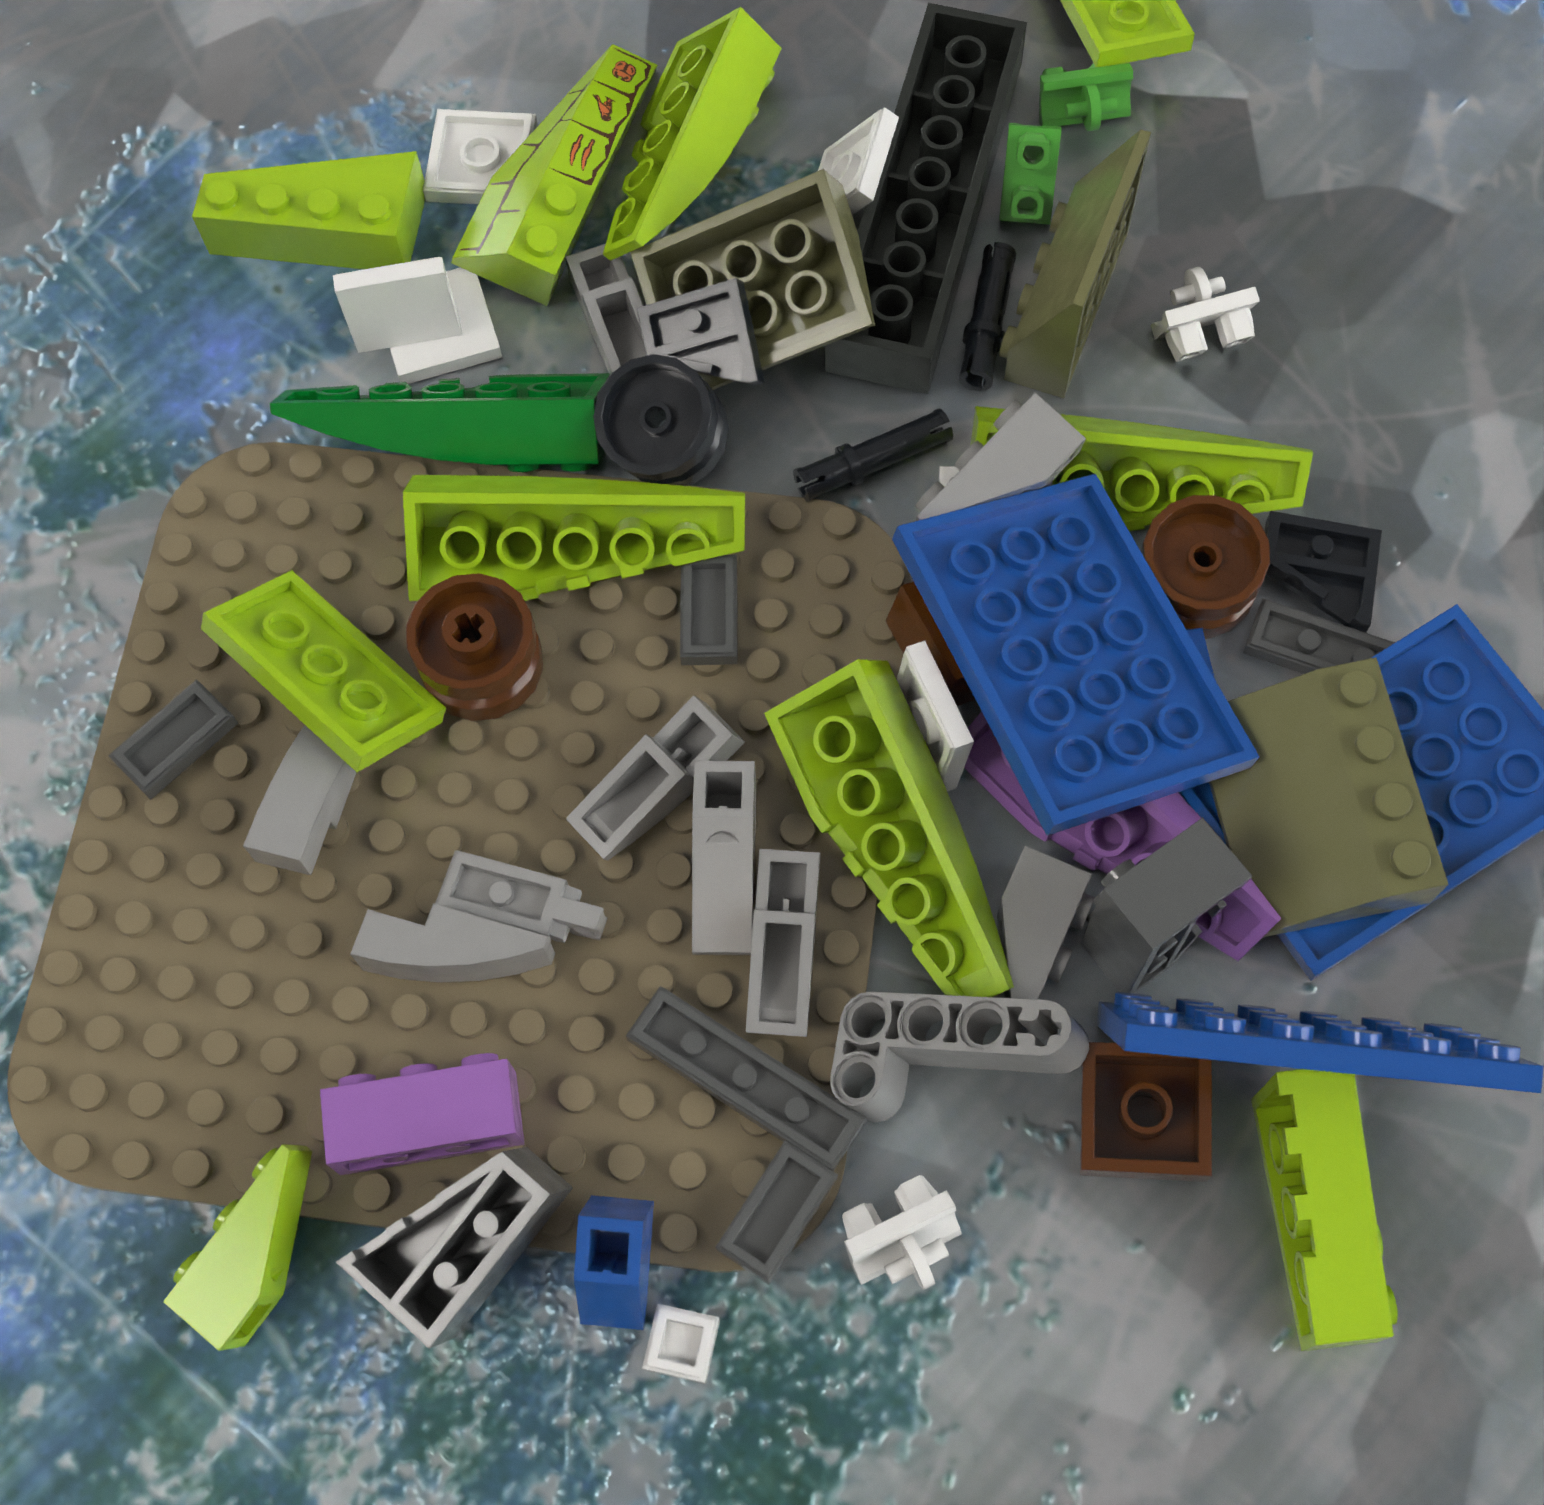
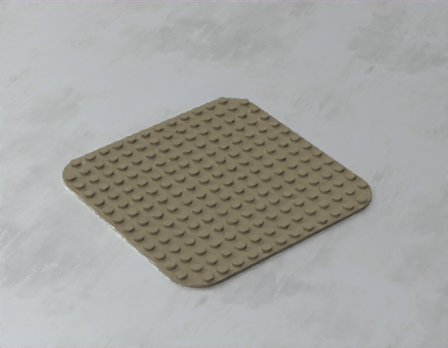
M284 442L249 444L230 450L206 462L178 487L166 505L158 525L8 1068V1102L15 1127L26 1147L53 1173L87 1188L226 1207L232 1201L241 1199L255 1181L252 1178V1172L266 1153L273 1148H279L282 1144L303 1145L313 1152L299 1217L384 1229L418 1210L436 1198L437 1194L500 1152L528 1147L570 1184L573 1189L527 1248L576 1254L578 1215L591 1195L654 1201L650 1264L716 1273L746 1271L717 1251L716 1245L784 1142L630 1043L626 1035L658 988L662 986L835 1097L831 1089L830 1076L840 1017L844 1006L849 1000L860 993H865L867 990L877 897L862 877H855L842 860L845 855L828 833H822L811 819L764 713L857 659L886 660L889 662L897 679L904 653L885 620L901 586L910 583L911 578L890 536L867 516L835 502L820 499L806 502L804 497L691 486L745 493V551L727 554L737 555L738 664L681 665V565H665L644 570V574L623 579L621 576L592 582L588 587L571 591L565 588L540 594L539 598L527 600L525 602L532 614L535 630L542 646L543 671L536 690L518 709L497 719L470 721L449 715L445 711L441 724L358 773L356 772L337 828H328L312 875H307L255 862L243 847L257 810L277 769L305 724L201 630L203 613L293 570L425 688L407 650L406 624L417 602L409 601L403 508V491L412 475L539 476L642 481L540 469L528 472H512L507 469V466L441 461L417 456ZM197 679L235 717L238 724L150 800L108 755ZM693 695L706 702L745 741L727 761H755L757 795L754 909L756 905L759 849L821 853L807 1037L746 1033L751 955H692L693 794L650 830L608 861L604 860L566 820L567 816L645 734L654 737ZM457 850L566 879L569 886L581 890L580 902L602 907L605 916L608 918L600 940L574 935L570 932L565 943L551 939V944L555 951L551 965L517 975L481 981L439 983L398 979L363 971L350 955L368 909L425 926L431 907L437 900L453 854ZM484 1053L497 1054L499 1060L508 1059L516 1071L525 1145L346 1175H339L326 1165L320 1089L338 1087V1080L342 1077L355 1074H372L376 1076V1080L400 1076V1069L415 1064L437 1065V1070L462 1066L461 1060L463 1058ZM847 1151L834 1170L838 1174V1179L792 1251L815 1232L831 1210L843 1180Z

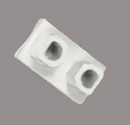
M1201 267L1186 270L1184 274V287L1171 290L1170 298L1173 305L1188 302L1189 305L1165 311L1162 314L1161 321L1151 324L1155 340L1166 337L1167 344L1176 362L1194 358L1208 350L1201 327L1211 324L1216 325L1222 348H1229L1248 342L1255 336L1250 309L1260 302L1256 287L1212 298L1214 294L1225 292L1226 285L1223 277L1220 276L1208 280L1206 273Z
M918 1175L900 1184L898 1189L894 1191L896 1201L902 1213L882 1222L872 1203H862L843 1213L842 1219L848 1238L844 1243L852 1268L861 1285L884 1273L887 1274L892 1284L913 1274L920 1287L925 1290L935 1284L929 1266L949 1256L944 1243L962 1235L955 1216L956 1206L947 1190L938 1194L924 1176Z

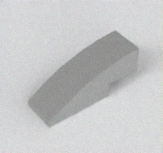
M605 244L566 256L569 279L607 370L611 374L629 360L647 355L637 308L643 306L633 278L629 277L622 257L620 256L611 261L603 255Z
M693 695L654 737L645 734L567 816L566 820L604 860L608 861L650 830L693 794L694 760L727 761L745 741L706 702Z
M306 725L303 726L277 769L257 810L243 847L255 862L312 875L328 828H337L356 771Z
M759 849L746 1033L807 1037L821 853Z
M433 903L425 926L368 909L350 955L361 969L366 972L398 979L440 983L481 981L517 975L551 965L555 951L548 936Z

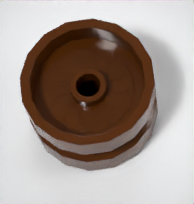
M1192 495L1170 503L1152 520L1141 549V553L1185 629L1203 628L1205 639H1211L1232 631L1248 615L1270 565L1269 540L1259 520L1241 504L1217 495Z
M480 573L456 575L432 586L415 603L406 624L407 650L426 690L446 707V712L449 715L470 721L497 719L518 709L536 690L543 671L542 646L535 630L532 614L521 593L504 580Z

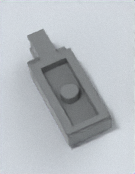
M458 850L453 854L435 904L548 936L550 942L552 939L565 943L569 932L574 935L600 940L608 919L602 907L580 902L581 890L569 886L566 879Z

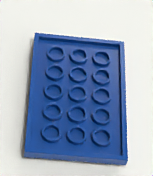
M1096 474L897 526L892 541L1047 836L1249 769L1259 759V754Z
M1458 604L1371 657H1377L1449 884L1431 903L1544 831V710ZM1209 782L1178 792L1226 844ZM1431 903L1277 934V936L1310 981H1312Z
M1115 992L1114 1003L1101 1001L1098 1003L1097 1026L1124 1051L1541 1093L1544 1066L1520 1058L1521 1047L1500 1044V1040L1481 1037L1480 1033L1462 1031L1463 1028L1457 1026L1424 1023L1423 1031H1417L1416 1027L1401 1025L1400 1021L1374 1017H1362L1361 1025L1352 1024L1351 1020L1337 1018L1338 1015L1314 1011H1300L1298 1020L1287 1018L1288 1014L1275 1012L1274 1008L1254 1005H1238L1237 1015L1231 1012H1225L1223 1007L1213 1006V1002L1177 998L1176 1008L1171 1009L1168 1006L1160 1005V1001L1152 1000V996Z

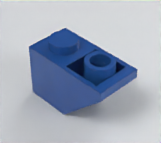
M591 1195L579 1213L574 1286L580 1324L644 1330L654 1201Z

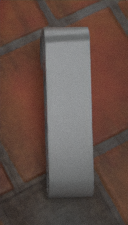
M889 992L860 993L849 1000L844 1006L840 1017L830 1076L831 1089L834 1096L841 1103L865 1116L866 1120L872 1122L886 1121L893 1117L902 1106L909 1065L1064 1074L1079 1068L1085 1061L1089 1051V1037L1084 1028L1065 1008L1057 1002L1049 1000ZM882 1018H885L881 1031L875 1036L870 1037L873 1025ZM938 1021H943L939 1034L935 1038L926 1041V1035L930 1027ZM1002 1024V1030L998 1038L989 1044L983 1045L986 1032L994 1025ZM1039 1039L1048 1040L1047 1046H1045ZM875 1077L873 1089L869 1094L860 1098V1091L864 1083L868 1079Z

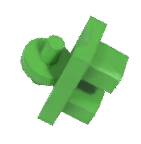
M1093 63L1088 69L1066 71L1063 67L1044 69L1042 75H1040V125L1065 126L1084 123L1085 129L1092 131L1100 128L1101 120L1131 116L1130 88L1134 71L1131 64L1124 63L1095 67Z
M1009 123L999 213L1000 221L1051 224L1061 127Z

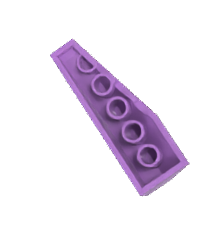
M982 711L968 727L974 743L964 768L1030 833L1044 842L1052 840L1075 855L1073 857L1075 861L1091 871L1097 868L1108 874L1116 866L1128 859H1131L1137 865L1201 819L1177 792L1047 836ZM1252 879L1223 899L1227 905L1219 914L1212 918L1208 912H1205L1196 921V924L1203 931L1198 937L1237 961L1281 920V917Z

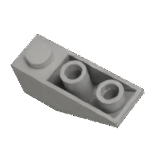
M1036 392L1023 405L1018 400H1014L993 424L999 431L984 446L978 440L975 441L956 461L954 466L959 472L945 487L937 481L919 499L915 507L921 512L917 515L916 521L1047 487L1078 455L1086 438Z
M694 760L692 955H751L757 795L755 761Z
M1024 846L1003 893L997 913L998 933L1014 988L1004 992V998L1042 1000L1039 997L1047 979L1059 983L1073 951L1062 945L1069 927L1072 926L1082 930L1095 897L1085 893L1092 875L1091 873L1027 846Z

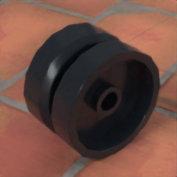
M655 354L631 359L612 372L598 393L593 415L597 440L608 457L628 473L646 483L680 486L695 484L712 472L724 454L729 432L725 407L710 385L694 369L677 358Z

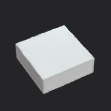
M657 1304L642 1369L706 1384L720 1318Z

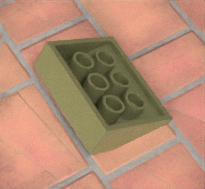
M1140 129L1075 183L1067 204L1058 202L1049 230L1050 233L1055 234L1051 244L1042 242L1035 260L1033 273L1039 274L1035 285L1025 284L1016 314L1022 316L1018 327L1008 326L1001 344L999 356L1007 358L1004 380L1063 399L1065 398L1129 232L1151 132Z
M825 169L631 251L646 305L733 278L743 281L762 370L875 326L859 236L843 185ZM698 373L713 390L734 382Z
M1377 657L1317 669L1228 701L1260 757L1251 768L1210 781L1209 785L1227 847L1251 873L1252 881L1281 917V920L1264 937L1428 904L1449 885Z

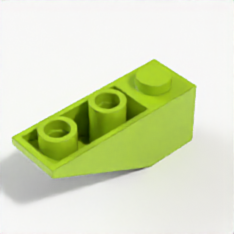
M282 1144L279 1148H273L266 1153L255 1166L252 1172V1178L255 1181L242 1198L229 1203L215 1219L212 1227L215 1234L202 1251H196L190 1255L174 1274L173 1281L176 1285L163 1302L218 1351L246 1346L284 1295L313 1152L307 1146Z

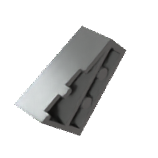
M1202 817L1137 865L1131 859H1128L1116 866L1102 879L1101 884L1105 888L1093 900L1096 907L1086 918L1088 926L1080 944L1119 992L1135 993L1172 966L1203 932L1196 924L1198 918L1205 912H1208L1212 918L1219 914L1227 905L1223 899L1235 890L1243 887L1252 878V875Z
M528 1147L502 1151L437 1194L436 1198L407 1217L399 1219L387 1227L386 1231L359 1249L351 1251L336 1261V1263L430 1349L454 1339L460 1334L573 1187Z

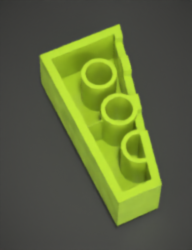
M417 151L208 173L203 176L192 218L209 254L370 269L411 262L425 204L423 193L425 179Z
M1306 1069L1276 1072L1252 1097L1251 1103L1301 1352L1378 1343L1394 1336L1392 1325L1397 1324L1398 1311L1393 1291L1389 1285H1386L1382 1259L1383 1241L1376 1219L1355 1074Z

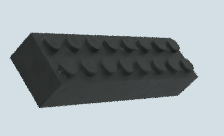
M928 3L894 112L899 119L875 197L871 203L865 206L858 229L875 326L825 345V372L924 394L929 393L1022 65L1027 22Z

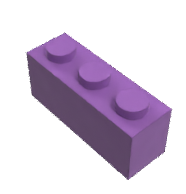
M484 1053L463 1058L461 1060L462 1066L437 1070V1065L415 1064L400 1069V1076L380 1080H376V1076L372 1074H355L342 1077L338 1080V1087L320 1089L326 1165L339 1175H346L525 1145L516 1071L508 1059L499 1060L497 1054Z

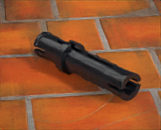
M994 242L993 257V247L991 244L986 245L984 248L973 314L970 323L965 326L962 341L966 344V350L959 374V382L965 388L974 391L982 390L983 378V387L986 390L992 386L997 353L1000 351L1005 331H1002V323L1017 253L1011 245L1002 242Z
M938 408L930 414L855 446H851L848 443L835 448V454L793 470L795 483L801 481L802 483H807L817 478L816 481L799 487L798 491L805 501L809 502L815 497L845 484L851 487L864 482V476L941 443L953 440L952 427L945 429L940 427L930 432L931 429L950 421L946 413Z

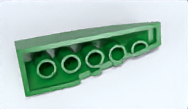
M610 374L489 376L490 383L472 388H465L464 385L460 384V378L439 379L438 384L425 386L421 391L412 392V386L407 385V382H393L370 388L369 395H360V389L357 385L285 390L269 404L272 415L326 435L384 451L441 461L507 465V469L512 472L533 471L540 467L539 464H560L561 470L577 472L591 469L593 464L600 462L605 453L597 440L593 415L598 393Z

